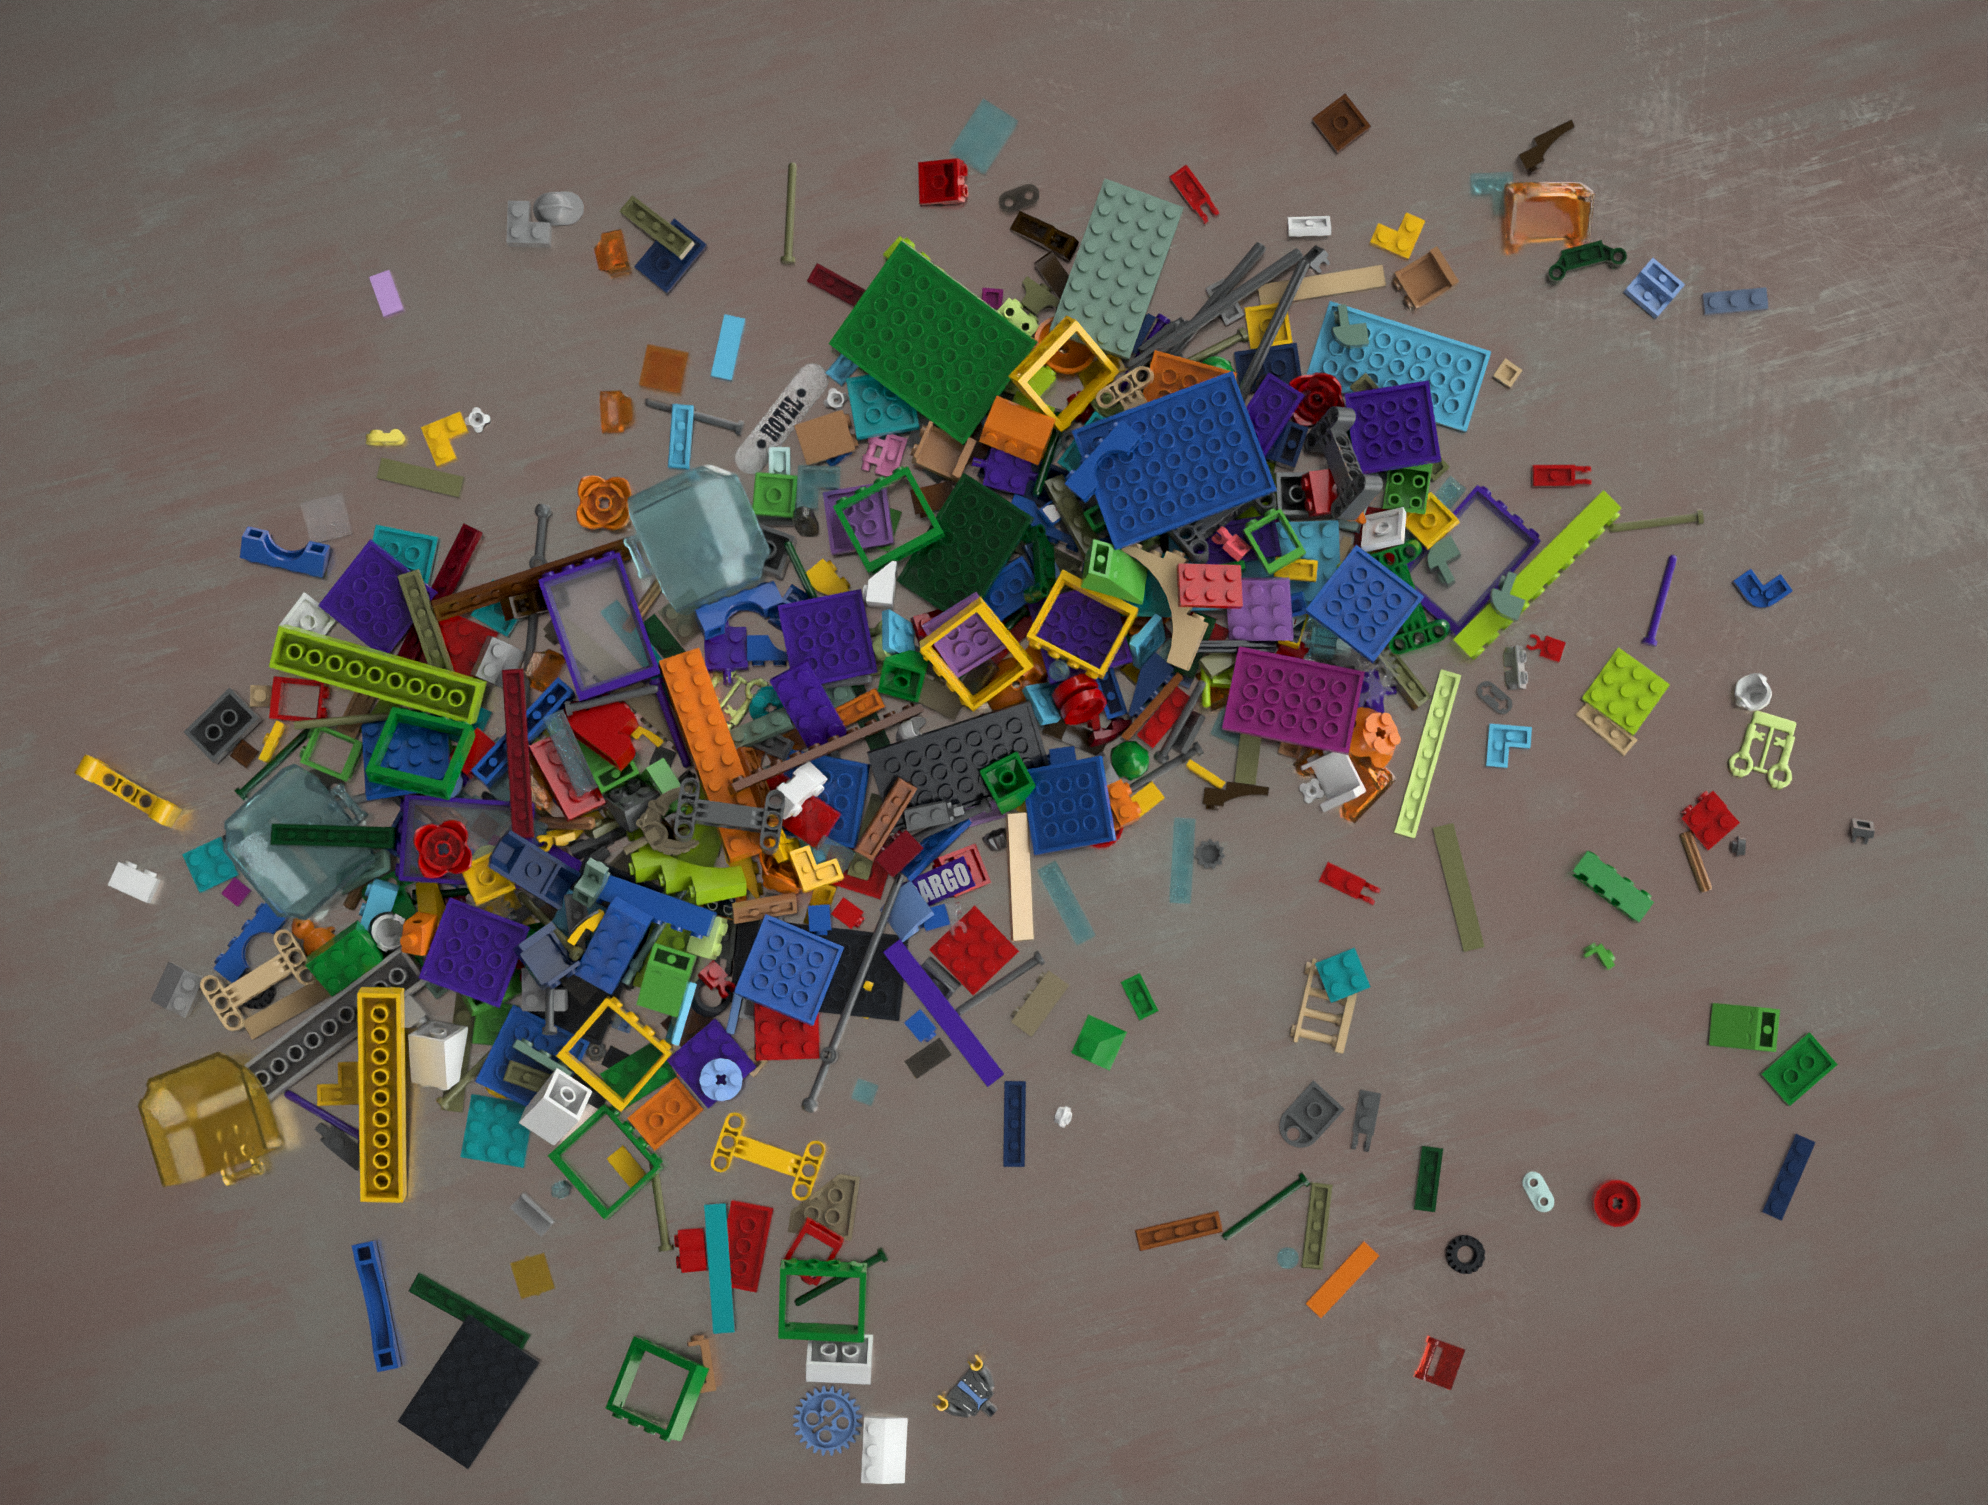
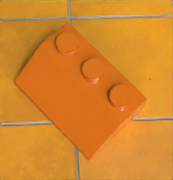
M996 396L979 442L1039 465L1046 452L1056 419Z

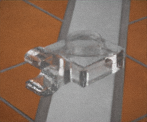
M954 897L946 899L951 922V934L953 936L956 935L955 928L957 926H961L963 933H967L966 925L959 921V915L962 914L960 902H956Z

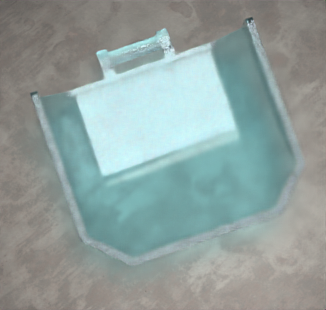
M712 465L699 466L671 476L627 498L629 515L637 534L625 538L623 543L631 553L638 570L639 580L655 574L662 592L677 613L686 616L694 612L701 605L711 604L761 579L766 558L769 557L771 550L737 474ZM640 541L651 564L649 568L645 567L636 543Z
M296 764L282 768L224 821V829L226 830L224 852L277 917H294L300 920H307L340 895L368 870L376 860L373 849L270 845L272 823L357 826L368 817L365 810L362 811L344 790L346 787L342 783H339L329 792L317 776ZM338 795L356 816L353 820L336 801L335 796Z

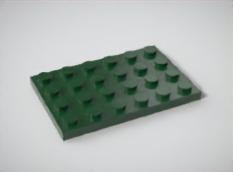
M963 473L936 516L945 537L913 553L896 581L943 612L975 592L984 600L1035 518L971 476ZM932 524L930 525V527H929V529H928L927 531H929V530H931V529L934 528V527L932 526Z

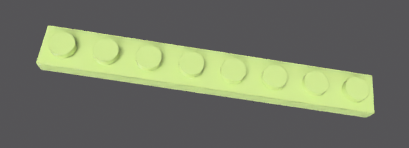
M1442 669L1439 672L1394 830L1396 834L1414 839L1416 837L1460 682V674Z

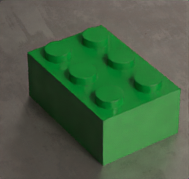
M357 920L308 955L305 966L333 997L382 962L385 951L376 947L378 943L375 942L369 932Z

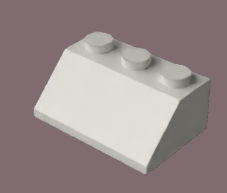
M891 561L868 580V585H864L863 600L867 602L868 607L893 610L898 571L896 561Z
M865 1335L864 1343L808 1340L806 1382L870 1384L873 1335Z
M864 1417L861 1483H905L908 1418Z

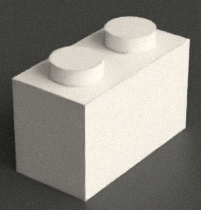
M127 860L125 863L118 862L108 886L146 903H150L161 881L155 878L157 874L147 869L144 872L137 870L138 865Z

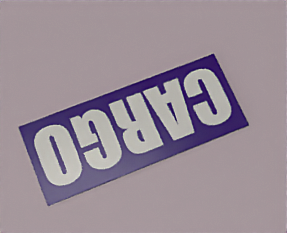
M964 856L921 874L912 881L928 906L976 886ZM908 880V881H906V882H903L902 885H901V887H902L903 885H905L907 882H909L910 880Z

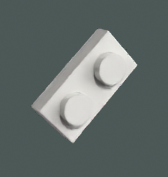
M1330 216L1288 217L1287 219L1289 236L1331 235Z

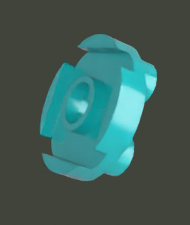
M765 686L757 690V693L752 696L749 712L752 719L755 720L784 706L773 686ZM768 703H772V706H776V709L769 711L765 707L768 706Z

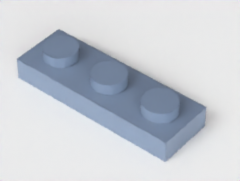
M1766 287L1702 294L1704 315L1768 309Z

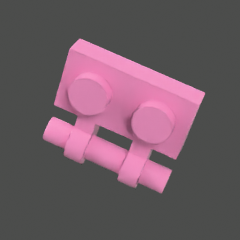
M894 434L887 435L885 440L879 439L880 436L868 438L867 443L869 445L866 454H863L861 469L869 472L871 464L877 465L875 474L884 477L892 475V471L900 466L908 439ZM877 446L883 447L880 458L874 457Z

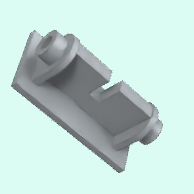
M1516 645L1515 650L1514 647H1506V651H1504L1505 667L1513 666V670L1505 671L1506 686L1509 687V690L1517 689V685L1518 688L1526 689V684L1528 683V673L1525 671L1524 665L1527 661L1526 651L1523 650V646Z

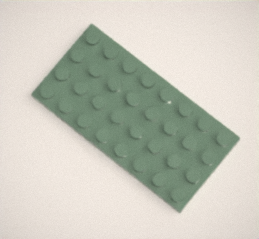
M1105 178L1049 332L1067 315L1078 321L1103 352L1129 361L1184 207ZM1076 332L1069 338L1070 340L1086 345L1081 340V338L1076 334Z

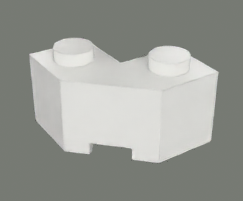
M811 762L800 766L793 772L791 779L786 783H781L776 788L785 796L784 820L790 816H797L802 811L801 805L806 799L813 795L817 797L824 790L823 785L827 778ZM772 797L770 799V803L774 806H778L782 802L779 797Z

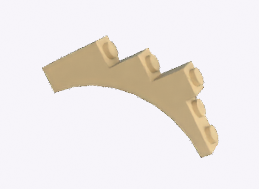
M1138 543L1122 548L1123 552L1136 558L1146 566L1162 586L1172 612L1173 623L1172 645L1167 662L1189 671L1208 627V623L1204 622L1205 617L1195 613L1189 616L1192 607H1178L1176 566L1178 563L1188 564L1189 560L1184 558L1185 553L1173 549L1172 553L1166 551L1164 558H1161L1162 553L1152 549L1150 552L1142 550L1143 546Z

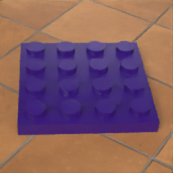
M1429 380L1345 394L1346 408H1352L1356 414L1355 422L1350 428L1352 448L1363 474L1442 462Z
M370 539L318 606L370 648L390 654L413 624L398 579V575L410 572V570ZM424 582L429 599L432 601L438 592Z
M861 589L777 606L790 668L808 660L821 684L878 673Z
M1073 590L1059 594L1037 637L1100 669L1123 625L1119 612ZM1047 598L1041 599L1034 604L1028 603L1033 623ZM1126 637L1108 669L1133 663ZM1040 648L1050 685L1061 683L1073 676L1086 673L1081 668H1078V670L1071 668L1066 664L1067 661L1061 658L1056 660L1047 654L1048 651Z
M449 897L419 979L500 1008L519 959L513 948L527 939L530 927Z

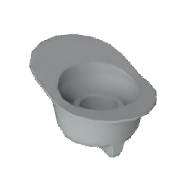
M566 191L544 193L536 199L533 207L534 216L537 221L549 222L551 226L574 224L580 220L584 211L583 201L573 192Z

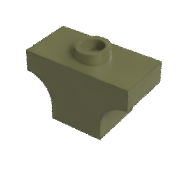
M1026 276L1022 282L1026 295L1020 302L1024 306L1023 308L1036 318L1046 309L1056 311L1060 300L1050 293L1051 289L1043 283L1037 284Z

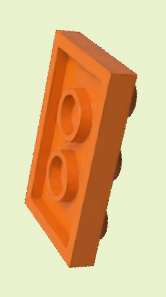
M676 1077L627 1119L652 1149L656 1151L704 1109L678 1077Z

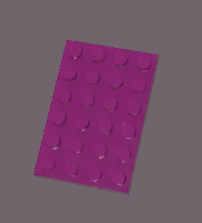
M1239 646L1222 730L1348 755L1365 672Z

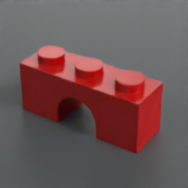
M1177 686L1136 737L1153 750L1176 722L1190 696Z

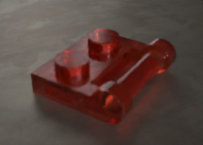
M1429 1336L1427 1341L1429 1344L1420 1370L1416 1372L1415 1377L1451 1390L1465 1349ZM1438 1346L1442 1348L1433 1376H1430L1427 1373Z

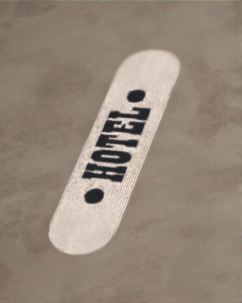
M807 364L802 367L736 452L735 461L742 472L755 474L762 471L769 462V447H781L795 429L794 425L799 424L824 392L829 383V376L822 366Z

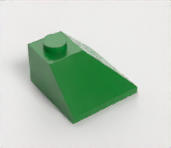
M912 650L886 657L877 692L918 703L929 660H924L920 652Z
M1018 752L980 770V774L1002 815L1021 806L1036 787Z
M1088 1014L1071 1053L1110 1071L1127 1032Z

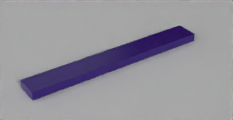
M899 939L887 948L883 954L983 1083L989 1087L1003 1076V1071L903 942Z

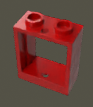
M273 676L269 719L294 722L327 718L328 708L325 707V699H329L330 687L326 683L316 680ZM285 684L319 687L316 718L281 715Z
M806 1217L781 1259L790 1260L805 1233L832 1248L825 1261L833 1260L843 1245L844 1237ZM798 1275L806 1284H813L815 1286L819 1284L823 1277Z

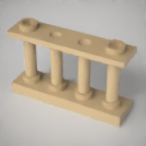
M1312 958L1311 963H1306L1304 974L1308 976L1296 1025L1292 1024L1289 1037H1293L1292 1042L1295 1043L1298 1042L1299 1037L1331 1044V1047H1334V1052L1343 1054L1357 993L1336 1001L1344 1006L1342 1014L1335 1015L1306 1008L1308 995L1329 1000L1325 990L1311 987L1313 974L1319 975L1314 964L1317 959ZM1306 1016L1336 1023V1026H1339L1338 1035L1334 1034L1331 1036L1302 1029L1303 1017Z

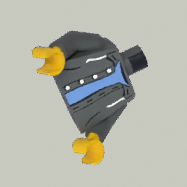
M974 1355L977 1359L975 1363L967 1361L971 1368L945 1398L941 1395L937 1396L941 1399V1403L938 1405L933 1403L935 1408L953 1416L968 1418L971 1415L975 1417L980 1410L991 1418L998 1410L989 1401L994 1395L993 1390L995 1387L992 1374L978 1355Z

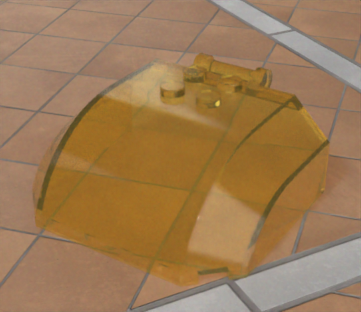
M223 1052L213 1053L149 1078L144 1098H140L138 1103V1109L162 1187L180 1185L221 1172L224 1183L227 1186L234 1185L236 1181L265 1173L266 1168L260 1157L277 1151L283 1146L270 1101L262 1084L250 1069ZM251 1161V1167L236 1173L231 1172V1167Z

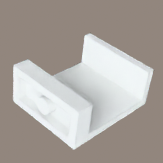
M1324 750V755L1319 756L1316 753L1308 757V762L1301 766L1302 770L1312 767L1328 800L1320 804L1323 812L1355 799L1366 792L1349 756Z

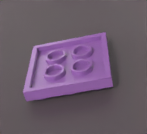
M873 484L823 492L832 555L856 551L833 506L836 505V501L845 496L849 498L855 495L854 492L864 486L868 488ZM887 487L843 510L863 550L895 545Z
M1289 577L1241 578L1243 607L1241 609L1227 608L1229 640L1292 641L1294 633Z
M977 592L971 594L922 625L927 635L931 634L980 596ZM977 612L934 643V646L949 668L958 678L1007 648Z

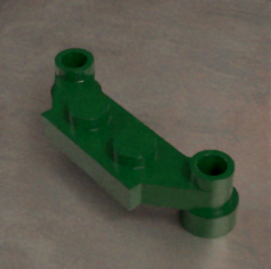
M1602 240L1561 250V257L1548 270V277L1553 282H1559L1568 271L1602 262H1609L1614 266H1619L1626 261L1627 253L1622 248L1613 249L1604 245ZM1614 255L1619 256L1620 261H1616ZM1553 272H1558L1559 277L1553 276Z
M1042 524L1030 525L1022 538V541L1026 544L1033 543L1035 584L1025 588L1023 592L1024 599L1029 604L1039 602L1041 598L1048 596L1050 588L1056 583L1054 545H1051L1045 535V527Z

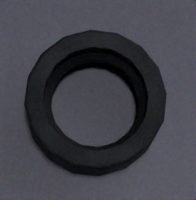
M700 978L695 982L697 986L691 1002L692 1009L703 1017H715L721 1014L730 1003L731 991L725 988L729 995L725 999L721 997V1002L718 1006L709 1007L698 996L699 989L706 984Z

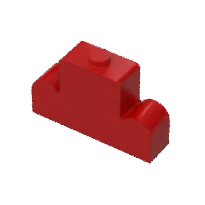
M614 702L592 707L589 710L574 711L571 716H567L566 708H564L556 716L563 730L567 729L571 736L620 772L635 757L636 750L629 736L639 727V723L635 714L625 702Z

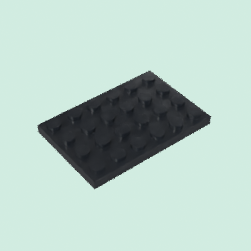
M469 1314L397 1422L466 1469H469L540 1361Z

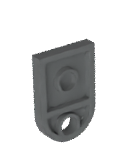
M1313 1080L1282 1114L1279 1121L1280 1134L1284 1141L1291 1146L1298 1148L1308 1147L1320 1138L1345 1108ZM1289 1129H1298L1299 1137L1297 1140H1290L1288 1138L1287 1132Z

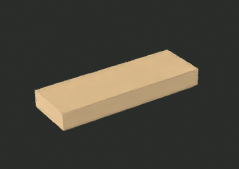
M1584 703L1575 714L1577 718L1622 756H1625L1637 741L1634 736L1630 735L1598 710L1592 708L1588 703Z

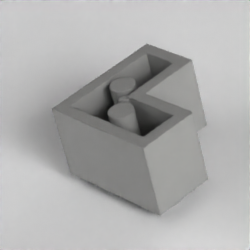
M508 201L506 241L508 246L551 248V224L549 222H531V204L529 201Z
M523 967L522 1011H545V990L542 991L528 970ZM555 987L554 1011H566L568 1009V987Z

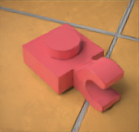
M1223 526L1217 530L1221 537L1216 533L1211 538L1216 544H1224L1222 548L1237 561H1240L1252 548L1237 534L1232 536Z

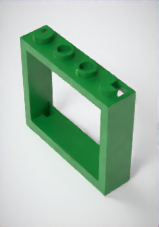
M908 466L896 468L892 471V475L876 479L870 487L866 488L864 486L854 492L855 495L849 498L847 496L842 497L833 506L870 576L878 573L891 561L898 562L945 537ZM907 477L934 528L869 562L843 510Z
M392 707L365 770L369 782L449 800L475 739L473 726L465 721L457 722L443 716H431L426 712L418 713L404 707ZM398 722L461 736L443 781L380 766Z
M607 1104L602 1105L548 1155L552 1162L604 1220H608L664 1169L661 1165L663 1160L655 1152L651 1154L647 1149L648 1143L641 1136L637 1138L633 1134L635 1129L627 1120L623 1122L618 1117L621 1113L613 1105L609 1107ZM606 1115L609 1116L653 1166L646 1175L609 1208L562 1157L568 1149Z
M781 1259L778 1339L864 1343L867 1263H856V1261L841 1262L839 1260ZM787 1275L860 1278L858 1325L786 1322Z
M633 1336L605 1409L612 1411V1416L621 1420H624V1418L628 1419L627 1423L638 1428L640 1425L643 1426V1431L652 1435L660 1434L659 1438L664 1441L670 1442L671 1439L681 1441L709 1368L649 1340ZM645 1351L689 1371L667 1429L623 1409Z

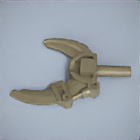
M686 786L684 788V791L686 793L690 792L691 786ZM680 787L671 789L656 800L648 802L647 810L636 821V825L642 829L644 836L623 847L626 855L648 843L653 850L664 852L663 854L666 855L686 853L699 844V841L695 839L684 843L668 839L667 828L660 823L661 817L665 816L669 810L668 806L679 798Z

